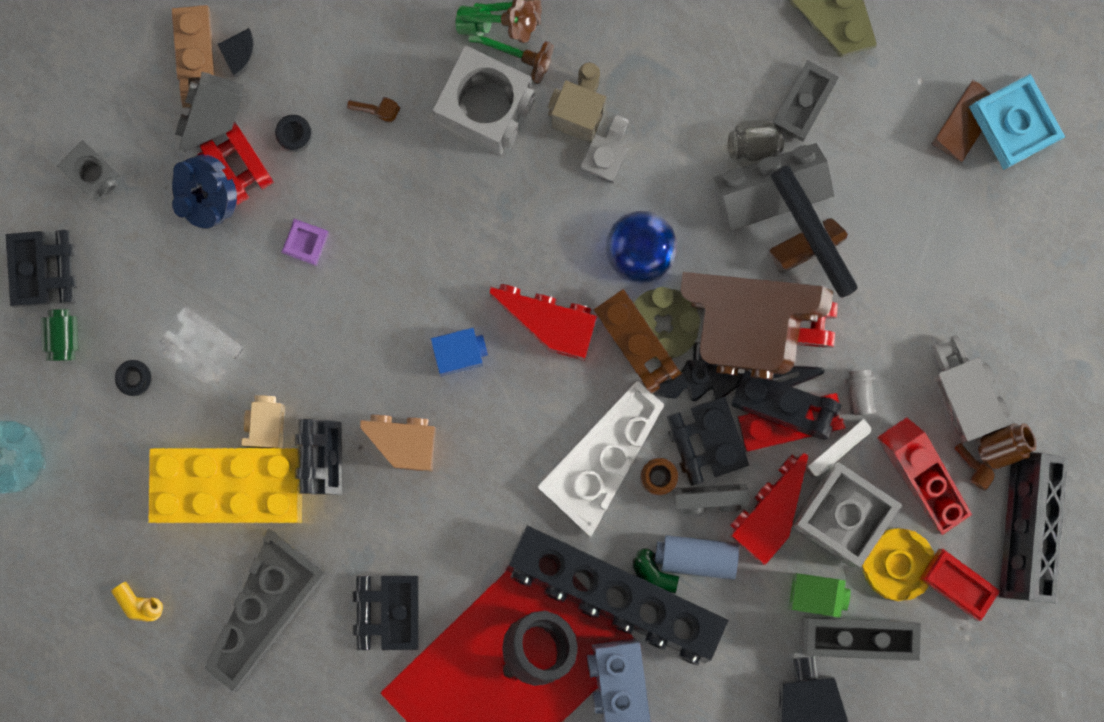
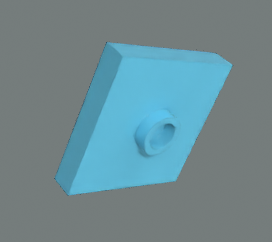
M1031 74L969 106L1003 170L1065 138L1063 131Z

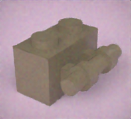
M588 62L581 65L578 72V85L565 80L562 90L554 89L548 104V116L552 117L553 129L590 144L604 115L607 96L596 93L600 81V69L596 64Z

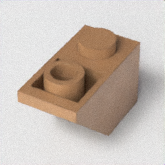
M371 414L370 421L361 420L360 428L395 469L433 472L436 428L435 426H428L429 419L407 418L406 424L392 423V416Z

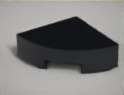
M250 28L217 44L235 78L247 69L253 55L254 38Z

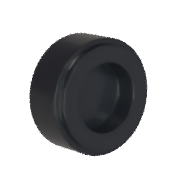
M291 114L279 120L275 128V137L279 145L286 151L300 152L310 144L312 129L305 118Z

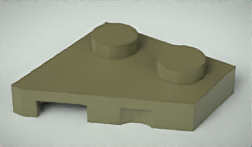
M789 0L794 9L797 8L811 22L810 26L819 35L824 36L828 40L829 46L840 57L870 50L877 46L864 0Z

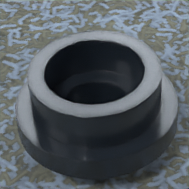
M138 360L123 362L115 373L117 388L128 396L144 394L152 382V374L149 367ZM132 372H138L140 375V381L136 385H131L128 382V376Z

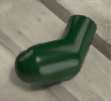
M648 548L639 549L636 552V557L633 559V569L637 576L675 594L679 576L660 572L654 561L655 553Z

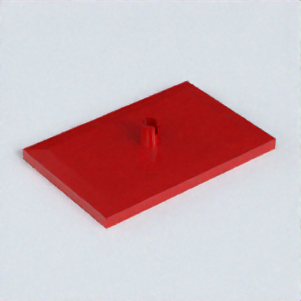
M544 557L539 560V569L543 574L547 576L556 574L557 565L553 559ZM506 570L390 682L380 694L407 722H563L598 688L597 678L590 677L587 663V655L593 654L592 644L626 640L634 637L612 627L613 620L599 614V617L596 619L583 614L578 610L579 604L566 599L562 603L551 599L544 594L546 589L532 583L531 587H527L517 583L510 578L512 573ZM573 576L572 582L574 587L581 592L588 591V589L575 576ZM548 611L558 614L568 622L573 630L578 647L576 662L567 674L544 685L534 686L521 682L515 676H507L503 670L506 663L504 662L502 651L505 633L511 624L532 612ZM540 627L528 629L524 633L522 641L524 654L528 661L541 670L554 666L557 658V649L551 635Z

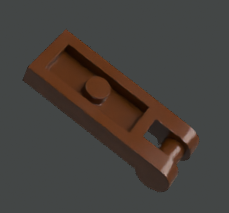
M624 289L593 309L651 394L659 390V385L671 377L673 380L682 374ZM657 356L662 365L650 373L645 363Z

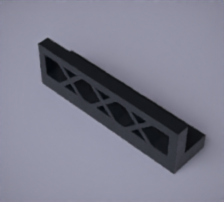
M1030 452L1028 458L1011 464L999 598L1056 604L1068 457ZM1050 463L1054 464L1052 481L1049 479ZM1049 502L1051 508L1050 516L1047 518L1046 505ZM1046 539L1047 552L1044 555L1042 548L1043 541ZM1041 576L1044 578L1043 595L1039 594Z

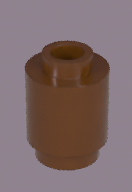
M1013 423L981 437V444L978 446V452L984 464L990 465L993 469L997 470L1028 458L1030 452L1036 450L1037 444L1035 436L1027 424L1018 425Z
M664 458L650 460L644 465L640 473V483L643 489L654 496H662L671 492L678 482V472L675 465ZM654 471H661L665 475L663 484L656 485L652 482L651 475Z

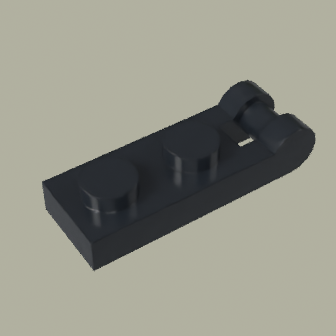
M748 370L744 371L732 400V407L821 440L829 439L832 432V427L830 426L832 419L838 416L842 407L839 402L831 398H821L775 380L751 377V371ZM809 410L819 413L816 420L807 419Z

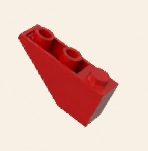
M500 284L499 289L490 288V297L549 352L585 361L597 316L590 314L591 308L575 303H570L569 308L555 305V298L535 293L534 299L520 295L521 289L506 284Z
M906 417L877 437L891 463L941 535H944L972 515L928 436L919 426Z
M805 452L800 454L798 458L791 454L778 469L783 475L774 485L767 482L754 496V499L758 501L755 507L749 513L743 509L730 524L734 530L729 537L736 543H739L761 565H766L790 537L809 457Z

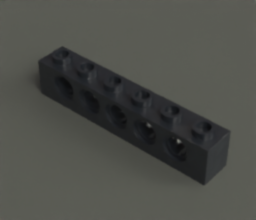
M529 525L523 529L505 570L512 573L510 578L517 583L527 587H531L532 583L546 589L544 594L551 599L562 603L566 599L579 604L578 610L583 614L596 619L599 617V614L613 620L611 626L627 634H632L634 630L646 636L645 642L661 650H665L666 646L680 652L678 655L680 659L696 666L700 662L705 664L712 661L729 621L720 615ZM548 557L555 561L557 565L555 575L547 576L540 571L539 560L541 558ZM583 573L589 578L590 588L588 591L581 592L574 587L572 582L574 574ZM608 589H617L622 593L624 601L621 607H612L607 602L606 593ZM643 604L651 605L656 610L657 618L654 623H646L641 618L640 608ZM676 620H682L688 624L690 634L687 639H680L674 633L673 627Z

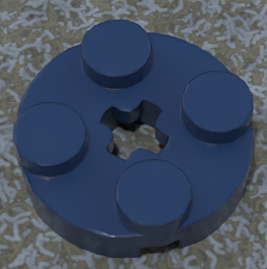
M201 154L178 162L173 168V211L178 217H185L189 223L198 228L209 229L220 225L225 219L230 218L235 211L237 203L236 187L233 179L227 180L222 171L226 167L221 161L213 156ZM201 185L203 191L206 192L208 195L207 198H205L201 192Z

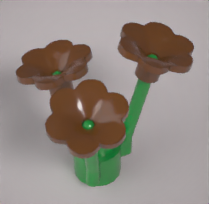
M513 0L511 2L492 4L475 3L474 6L462 5L459 7L455 21L456 30L459 34L468 35L469 42L481 43L520 58L522 63L533 67L531 77L532 81L536 84L541 83L544 74H546L550 67L554 45L549 41H545L537 53L529 49L522 51L483 36V33H489L492 23H502L503 26L508 27V35L511 39L518 40L520 43H527L531 32L535 31L536 26L541 25V0ZM507 10V12H503L502 15H493L490 13L494 11Z

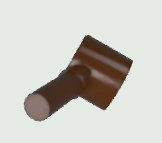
M387 97L382 98L379 106L351 100L347 104V109L367 112L388 123L395 120L401 109L397 102Z
M960 442L954 449L975 470L970 481L981 490L986 491L994 480V471L976 460Z

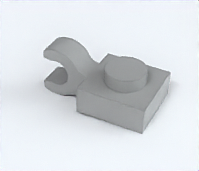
M615 115L606 138L595 134L581 169L614 183L628 153V148L619 145L628 127V119Z

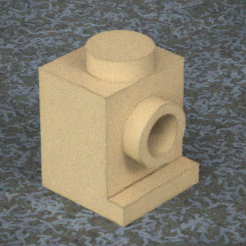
M254 395V402H251V410H246L244 415V432H250L249 439L242 438L241 446L249 448H283L285 405L276 403L275 396Z

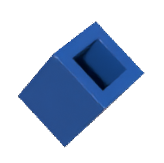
M474 328L431 338L441 377L482 367L481 357L488 356L483 335L476 336Z

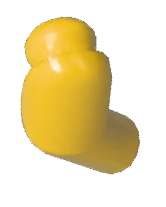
M126 581L111 590L121 609L131 620L151 622L157 620L162 614L163 605L159 599L155 597H136Z

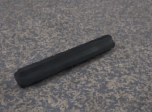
M789 165L776 169L771 174V179L837 295L841 298L851 295L858 289V285Z

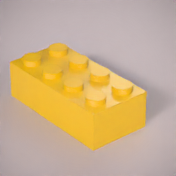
M150 448L148 523H302V494H299V479H295V468H299V449Z

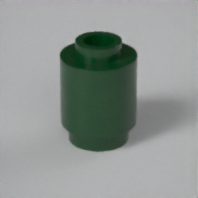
M70 309L47 310L48 317L40 318L42 352L46 353V361L76 360L75 351H79L77 316H70Z

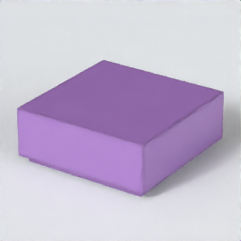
M294 219L281 252L284 255L317 266L329 232Z

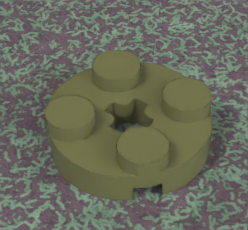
M662 286L648 290L634 302L635 306L672 359L679 358L691 349L698 337L701 321L697 308L691 307V301L685 299L681 291ZM658 315L663 318L666 315L672 318L670 325L673 327V330L669 333L666 330L658 333L654 329L657 326L654 318Z

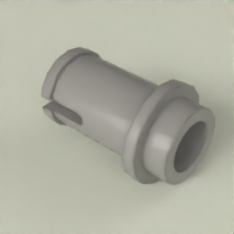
M871 369L849 371V379H846V383H850L852 415L876 413L872 380H875V376L871 377Z

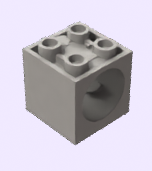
M465 45L432 110L436 125L501 156L505 147L508 149L512 148L519 134V129L517 128L520 116L527 117L534 104L535 97L533 96L535 90L532 89V77ZM494 83L505 89L509 104H512V106L503 118L490 123H479L468 118L464 103L461 104V101L466 92L476 85Z
M839 462L828 468L793 520L792 528L849 567L860 568L902 504Z

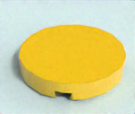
M903 528L885 530L862 564L863 575L871 590L881 597L894 601L911 600L928 589L929 586L919 578L935 554L928 541L915 531Z

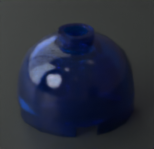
M634 211L623 215L612 225L606 237L605 254L610 267L619 277L631 282L647 284L660 279L671 269L677 256L678 241L673 227L662 216L651 211Z

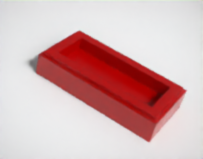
M945 549L937 550L919 578L976 621H982L1000 592L999 589Z

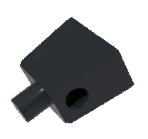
M815 656L793 658L796 680L779 683L778 722H848L835 678L833 676L818 677Z

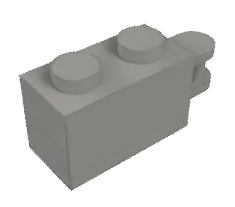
M954 335L950 337V342L942 345L939 343L932 345L933 353L942 371L933 376V379L961 443H965L1007 426L1006 417L1009 416V411L1001 396L996 397L991 386L995 381L989 365L986 362L982 364L979 357L969 361L959 337ZM956 355L960 365L950 368L947 358Z

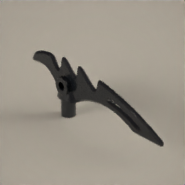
M695 342L693 360H686L681 370L682 374L673 380L669 379L659 385L660 389L653 394L676 399L685 388H688L690 399L697 401L710 389H713L714 399L727 396L735 390L744 373H738V376L716 373L717 365L708 363L701 357V342ZM793 366L785 374H774L773 379L799 372V376L781 382L793 387L822 375L825 370L823 367Z

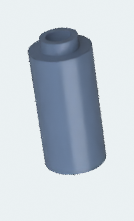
M665 535L664 542L657 541L655 563L661 564V572L735 580L739 557V543Z

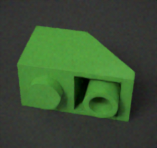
M793 573L788 609L841 618L842 610H848L851 590L845 588L846 580Z

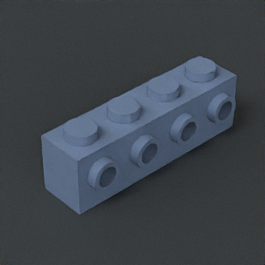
M636 638L592 644L593 654L587 655V663L590 677L597 678L598 691L592 692L595 714L602 715V722H651L640 642Z

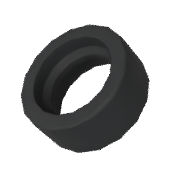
M548 611L532 612L511 624L504 635L502 645L504 662L510 672L521 682L534 686L551 683L567 674L576 662L578 650L576 636L568 622L558 614ZM532 627L543 628L556 643V663L549 669L541 670L536 668L528 661L524 654L523 636Z

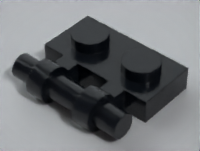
M43 231L5 234L10 306L18 308L50 305L49 290H59L60 304L74 303L73 289L77 288V280L72 275L71 257L75 256L74 244H70V231H55L56 244L46 245L45 233ZM55 257L57 258L58 277L48 278L47 258Z
M725 396L691 407L695 422L685 425L680 412L667 416L671 428L668 431L671 442H675L682 460L679 462L681 471L687 474L691 486L704 482L700 469L702 466L710 464L715 477L750 466ZM699 433L706 452L696 456L689 436Z
M298 419V434H295V446H299V468H295V479H299V494L342 495V423L330 420Z
M356 576V591H353V602H356V624H353V636H356V650H371V636L381 635V650H419V576H381V591H371V576ZM371 602H381V624H371Z

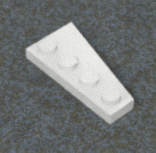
M637 380L537 487L589 537H592L663 409L664 404Z

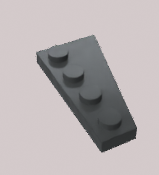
M267 529L262 540L264 541L257 558L253 560L249 569L248 579L242 592H239L234 602V610L228 623L224 625L205 667L208 672L234 692L238 691L327 575L270 529Z

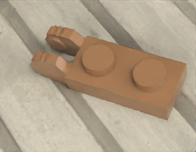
M208 5L172 8L177 79L180 82V96L183 108L191 107L190 103L185 102L190 81L199 80L201 72L215 75L210 8Z

